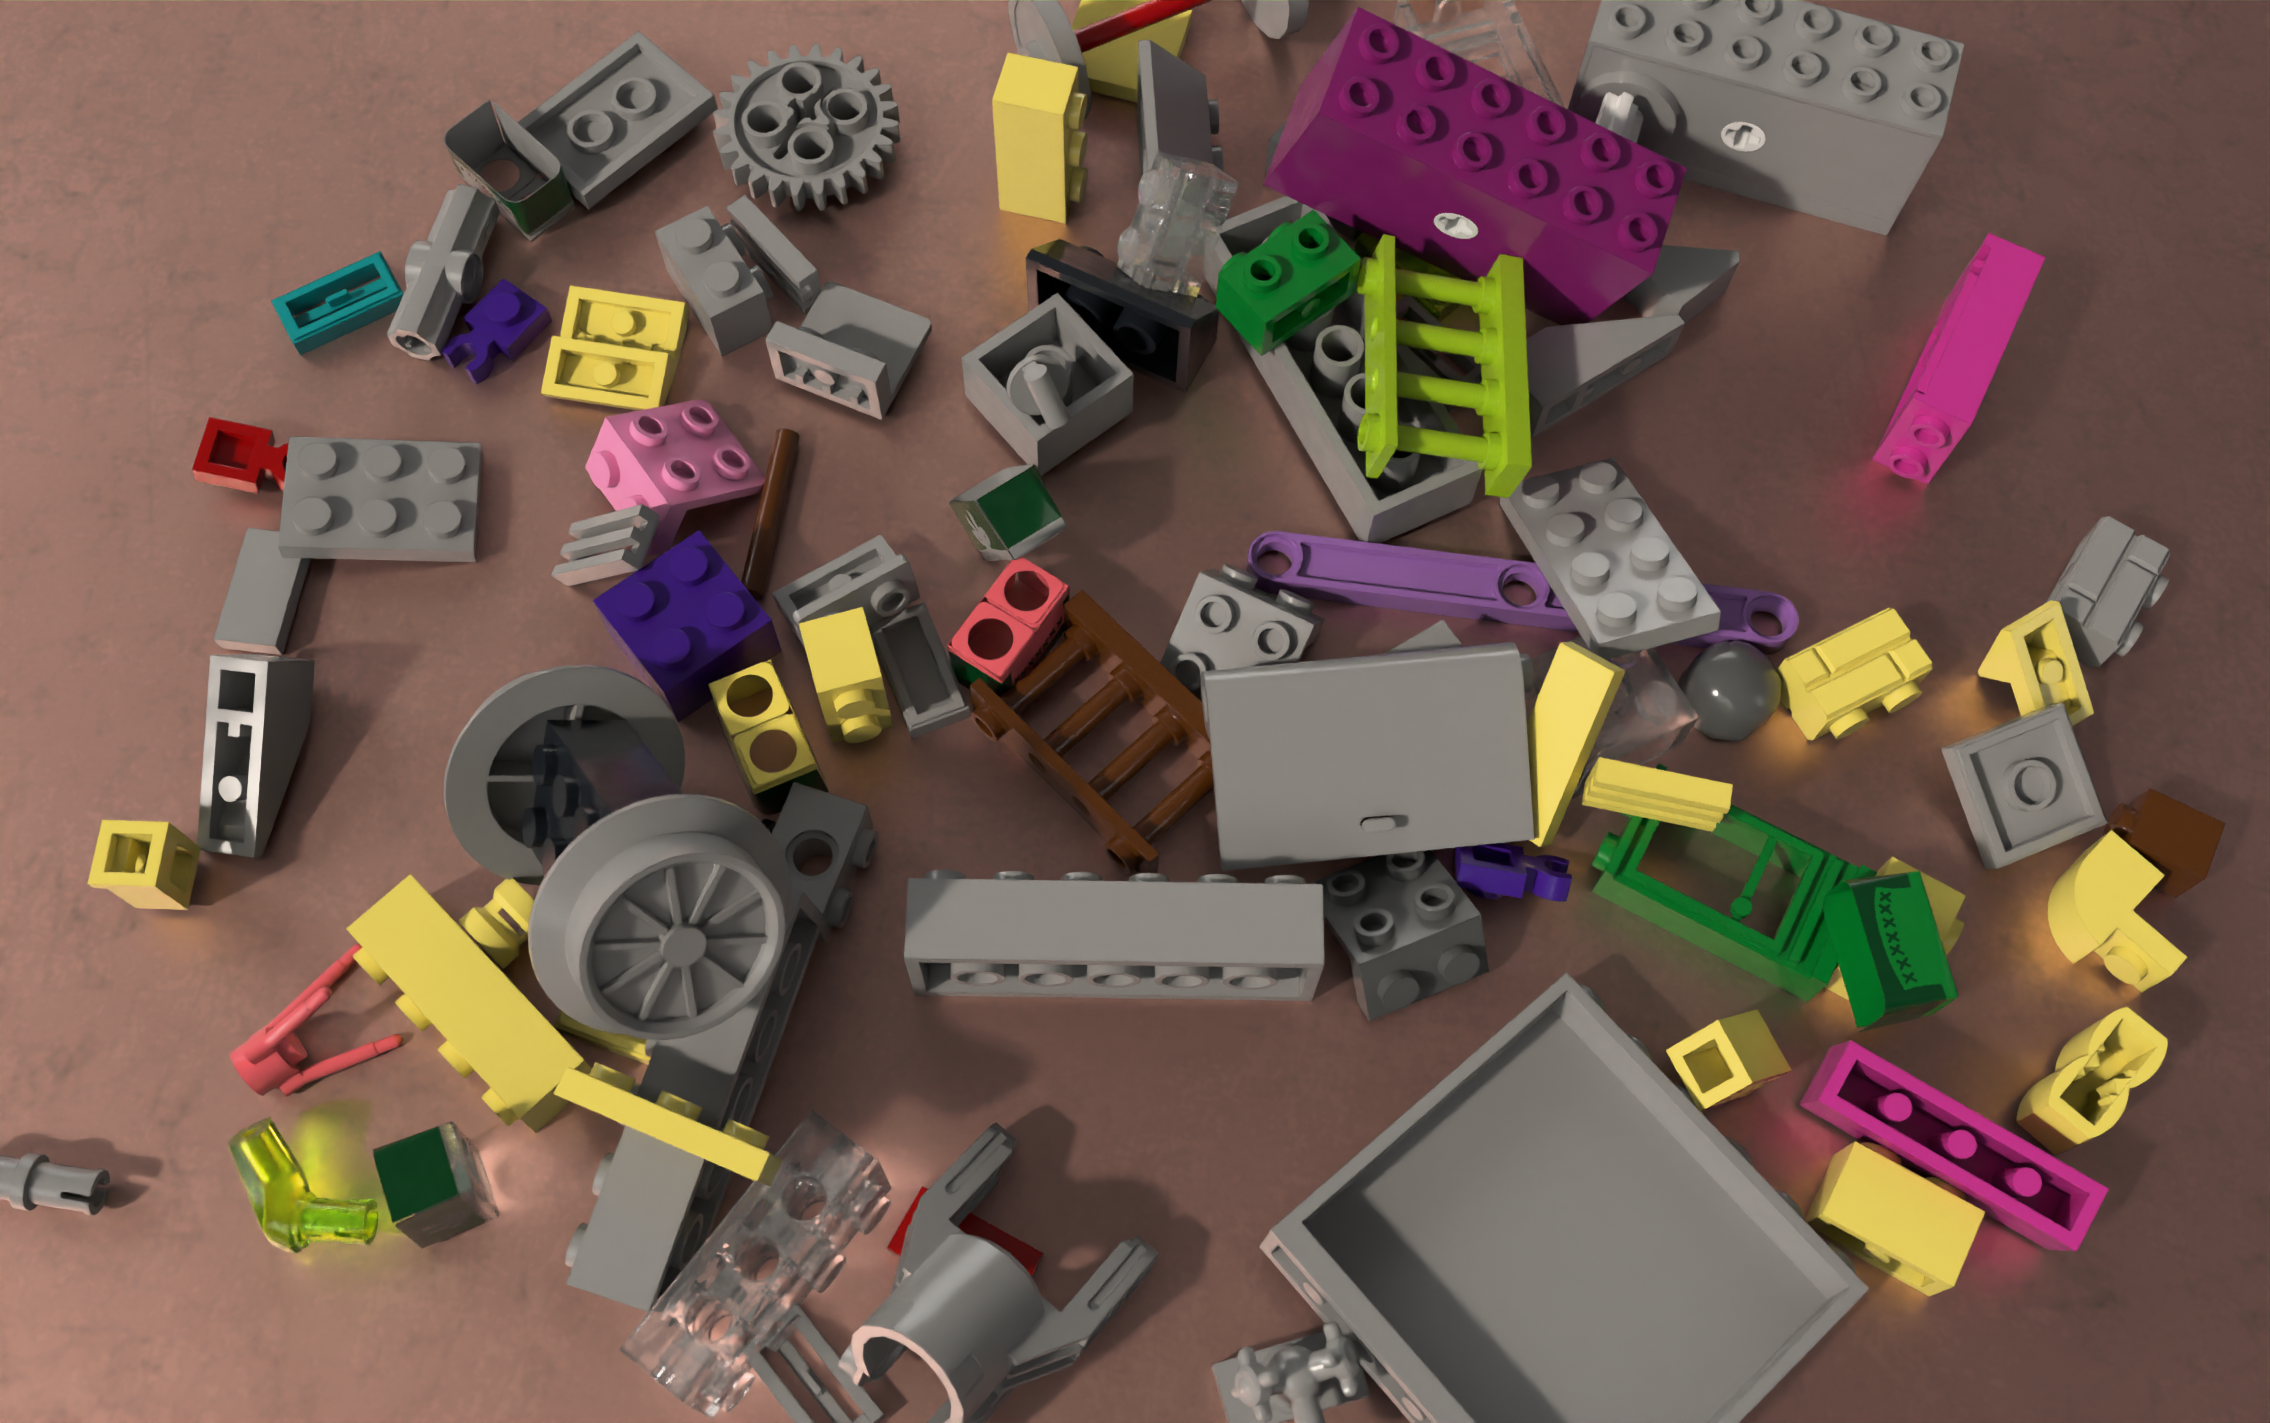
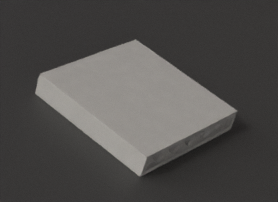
M1567 972L1275 1225L1259 1246L1324 1323L1333 1321L1340 1326L1342 1336L1350 1339L1359 1352L1361 1366L1411 1423H1739L1870 1288L1856 1275L1855 1266L1849 1257L1836 1246L1825 1243L1804 1221L1803 1212L1798 1204L1784 1192L1775 1190L1753 1167V1162L1748 1152L1735 1140L1724 1137L1703 1115V1111L1700 1112L1697 1109L1688 1091L1681 1086L1674 1085L1654 1064L1653 1056L1645 1044L1638 1038L1625 1034L1605 1013L1604 1004L1598 995L1587 986L1578 984Z

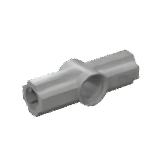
M458 184L455 190H448L427 241L417 240L408 252L405 264L407 288L389 327L387 336L393 346L405 351L411 357L431 361L432 357L441 356L462 303L471 304L476 300L483 281L482 255L500 210L496 200L486 196L478 188Z

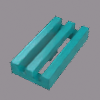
M381 251L275 298L271 302L298 353L303 355L396 312L404 293ZM381 276L380 279L348 293V290ZM326 301L325 304H323V305H321V306H319V307H317V308H314V309H312V310H310V311H308V312H306V313H303V314H301V315H299V316H297V317H295V318L293 317L294 315H296V314H298V313H300V312H302V311H305V310H307V309H309V308H311V307H313V306H316V305H318V304H320V303Z

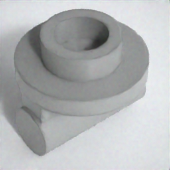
M1044 354L1032 355L1020 361L1011 371L1007 381V394L1013 405L1019 411L1028 415L1042 414L1047 426L1051 429L1060 428L1069 421L1070 415L1063 402L1068 389V375L1060 362L1054 357Z

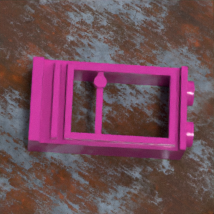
M1991 233L1987 234L1941 308L1942 312L1936 320L1935 327L1930 333L1872 460L1889 467L1899 476L1914 478L1928 485L1972 425L2046 257Z

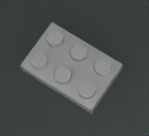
M638 31L517 123L559 160L571 194L585 207L590 209L717 110L714 94Z
M289 436L278 548L282 558L476 562L483 464L481 443Z

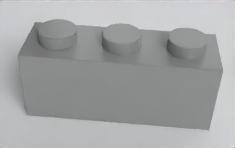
M1139 40L1137 127L1147 255L1201 253L1203 229L1228 219L1226 193L1216 194L1215 181H1223L1222 146H1212L1211 134H1219L1218 99H1208L1206 76L1153 41Z

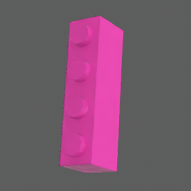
M1852 1040L1829 1048L1799 1103L1800 1106L1858 1140L1878 1144L1891 1150L1902 1160L1901 1165L1924 1178L1935 1177L1956 1187L1966 1195L1965 1201L1985 1211V1214L2047 1250L2077 1251L2109 1190L2104 1185Z

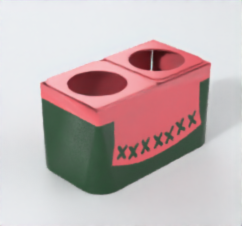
M1022 556L1017 560H1011L947 644L950 663L958 682L970 690V685L980 677L999 697L1048 655L1064 633V604L1070 600V586ZM1016 573H1018L1019 581L1048 598L1041 607L1032 611H1021L1008 603L1005 595L1014 585ZM987 619L1003 621L1010 627L1013 633L1011 649L998 659L988 660L980 658L969 647V643Z

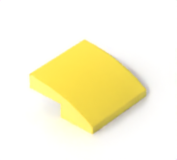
M570 285L560 337L552 336L541 394L546 397L637 411L664 406L682 351L690 308L685 302Z

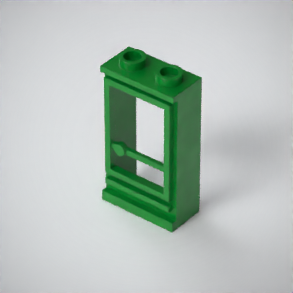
M1658 763L1655 769L1666 771L1667 767ZM1731 804L1728 813H1723L1721 822H1716L1714 831L1708 832L1758 856V859L1740 897L1731 903L1730 912L1732 915L1728 917L1636 870L1660 821L1619 813L1628 819L1619 836L1608 831L1591 863L1592 867L1601 871L1591 892L1806 1002L1810 1001L1828 985L1838 961L1824 917V897L1840 881L1876 877V871L1864 865L1857 867ZM1768 862L1801 878L1773 939L1740 923L1752 911L1750 900Z

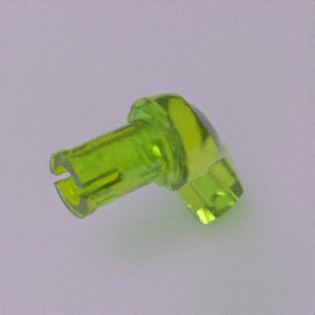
M271 1117L240 1130L229 1140L228 1148L254 1217L273 1246L284 1252L297 1254L303 1248H307L311 1242H337L370 1245L373 1242L379 1213L374 1212L378 1206L376 1200L316 1198V1195L310 1190L302 1167Z

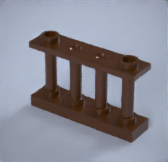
M1082 589L1064 604L1065 641L999 697L980 677L970 685L973 705L971 717L977 727L990 740L997 742L1002 738L1106 841L1103 845L1104 850L1122 871L1127 874L1132 873L1134 870L1139 874L1158 873L1159 853L1151 845L1214 789L1210 738L1206 733L1202 702ZM1093 658L1109 673L1107 675L1109 682L1045 739H1042L1018 714L1081 659L1088 662ZM1137 700L1153 716L1151 718L1153 725L1087 783L1062 757L1125 701L1134 703ZM1182 743L1198 759L1196 761L1198 768L1132 827L1106 801L1169 744L1178 746Z

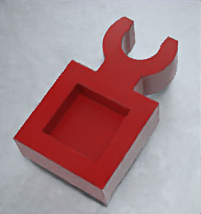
M209 417L192 467L195 481L259 494L263 479L275 481L276 485L284 491L288 443L280 447H274L275 438L273 431L270 429Z

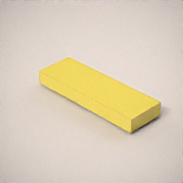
M1572 641L1559 644L1527 722L1535 840L1529 841L1539 847L1551 845L1554 841L1626 671Z

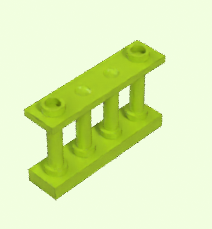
M1383 234L1372 257L1363 258L1357 278L1358 294L1365 295V414L1360 422L1357 444L1359 451L1366 452V477L1378 479L1395 450L1477 462L1478 468L1483 469L1485 473V495L1509 498L1532 468L1523 258L1499 254L1487 276H1481L1477 282L1395 268V236ZM1396 294L1472 306L1473 312L1479 313L1480 330L1479 332L1396 319ZM1396 345L1474 357L1475 363L1481 364V383L1476 384L1397 371ZM1397 397L1473 408L1478 416H1483L1482 437L1399 425L1397 420Z

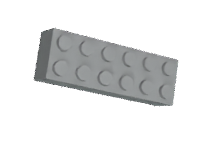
M1284 196L1203 229L1200 271L1215 297L1217 295L1218 273L1232 256L1240 252L1249 253L1267 241L1270 234L1279 225L1286 221L1295 222L1312 211L1313 208L1288 196ZM1315 210L1335 231L1326 214ZM1357 284L1353 295L1262 357L1236 330L1360 541L1380 544L1472 503L1483 470L1479 469L1477 462L1395 450L1378 479L1366 477V452L1359 451L1357 444L1360 422L1365 414V295L1358 294ZM1396 345L1397 371L1425 375L1408 346ZM1397 397V420L1399 425L1462 434L1444 404Z
M935 870L926 873L925 878H908L904 961L914 995L1312 1001L1324 967L1323 884H1306L1304 878L1294 875L1272 876L1267 878L1265 883H1238L1236 877L1226 874L1204 875L1199 877L1197 882H1170L1168 876L1158 873L1136 874L1131 876L1129 881H1102L1101 876L1089 872L1067 873L1061 877V880H1034L1033 875L1021 871L999 872L993 876V879H966L963 873L957 871Z
M791 887V901L785 925L782 951L770 978L758 994L735 1015L704 1032L671 1040L647 1039L645 1054L651 1058L641 1084L635 1083L630 1092L631 1094L656 1104L661 1091L675 1095L702 1107L703 1109L697 1122L720 1132H723L728 1119L747 1127L750 1126L825 918L803 891ZM624 1125L625 1127L615 1154L607 1153L596 1172L592 1191L594 1195L598 1196L589 1223H582L578 1226L568 1246L565 1261L566 1265L572 1268L566 1284L647 1312L682 1313L733 1171Z

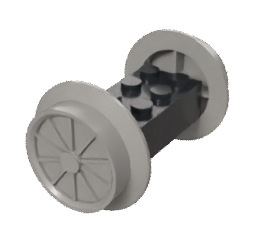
M567 665L521 676L495 691L476 710L459 734L448 759L444 777V803L448 820L462 847L481 866L508 880L513 878L519 883L540 885L529 919V954L539 983L547 996L565 1014L591 1028L609 1033L625 1034L640 1039L671 1040L704 1032L721 1024L744 1008L763 988L776 967L784 944L785 925L791 901V881L785 856L771 832L747 810L716 797L683 794L680 791L685 769L683 738L673 713L653 689L635 677L616 669L595 665Z

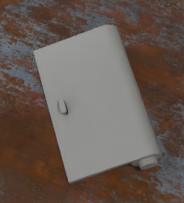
M1514 642L1202 671V706L1206 733L1210 738L1222 871L1535 840L1524 694L1531 692L1533 688V669L1529 655L1527 653L1520 654ZM1385 815L1390 816V817L1366 819L1365 821L1361 822V820H1362L1363 818H1366V817L1385 816Z

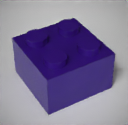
M700 530L593 600L608 633L649 686L665 702L678 723L712 700L708 686L709 683L761 662H766L782 652L771 618Z

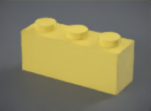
M1008 52L992 99L999 208L1003 211L1066 224L1072 202L1081 203L1083 200L1088 177V169L1081 167L1085 157L1088 136L1087 132L1080 131L1086 114L1087 94L1079 93L1078 67Z

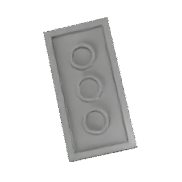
M1614 457L1522 480L1509 498L1500 497V506L1592 653L1608 660L1719 630L1720 609Z

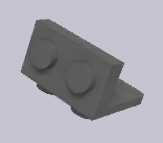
M1431 850L1378 855L1311 883L1323 884V920L1350 958L1358 1005L1369 1021L1405 1008L1410 1004L1489 972L1481 913Z

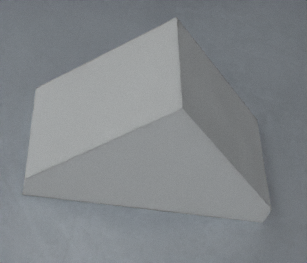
M1662 245L1654 273L1624 295L1623 298L1644 317L1678 314L1685 322L1684 325H1686L1725 294L1740 262V251Z

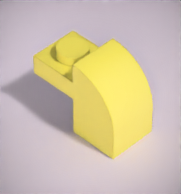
M2112 830L2087 848L2056 881L2048 901V922L2056 944L2073 964L2094 951L2104 959L2106 968L2116 978L2125 983L2132 984L2143 993L2171 976L2187 959V956L2133 911L2165 875Z

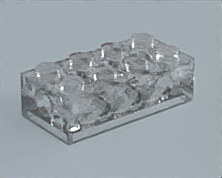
M813 1110L808 1113L775 1154V1156L783 1160L771 1187L757 1181L750 1185L619 1348L622 1353L687 1406L710 1418H713L720 1408L726 1412L731 1411L742 1400L755 1380V1376L749 1372L752 1368L750 1363L759 1352L761 1354L764 1353V1351H760L764 1345L773 1352H776L786 1343L801 1321V1316L792 1309L796 1304L800 1306L813 1288L817 1292L822 1293L831 1285L847 1260L841 1252L858 1231L863 1235L869 1234L883 1218L891 1204V1201L885 1196L892 1187L880 1162ZM818 1202H826L823 1210L816 1217L810 1220H801L803 1213L809 1206ZM779 1258L775 1271L769 1277L756 1281L760 1267L771 1259ZM731 1316L727 1332L720 1339L710 1342L711 1331L715 1324L722 1318Z

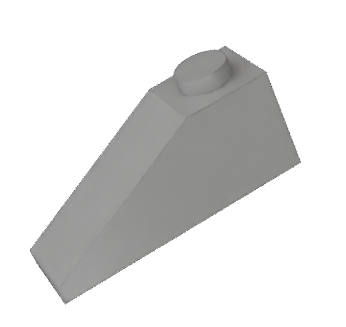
M1678 314L1551 326L1527 338L1531 437H1535L1670 356L1685 322Z
M264 654L210 655L197 844L201 847L202 851L253 858L263 855L310 726L315 660Z

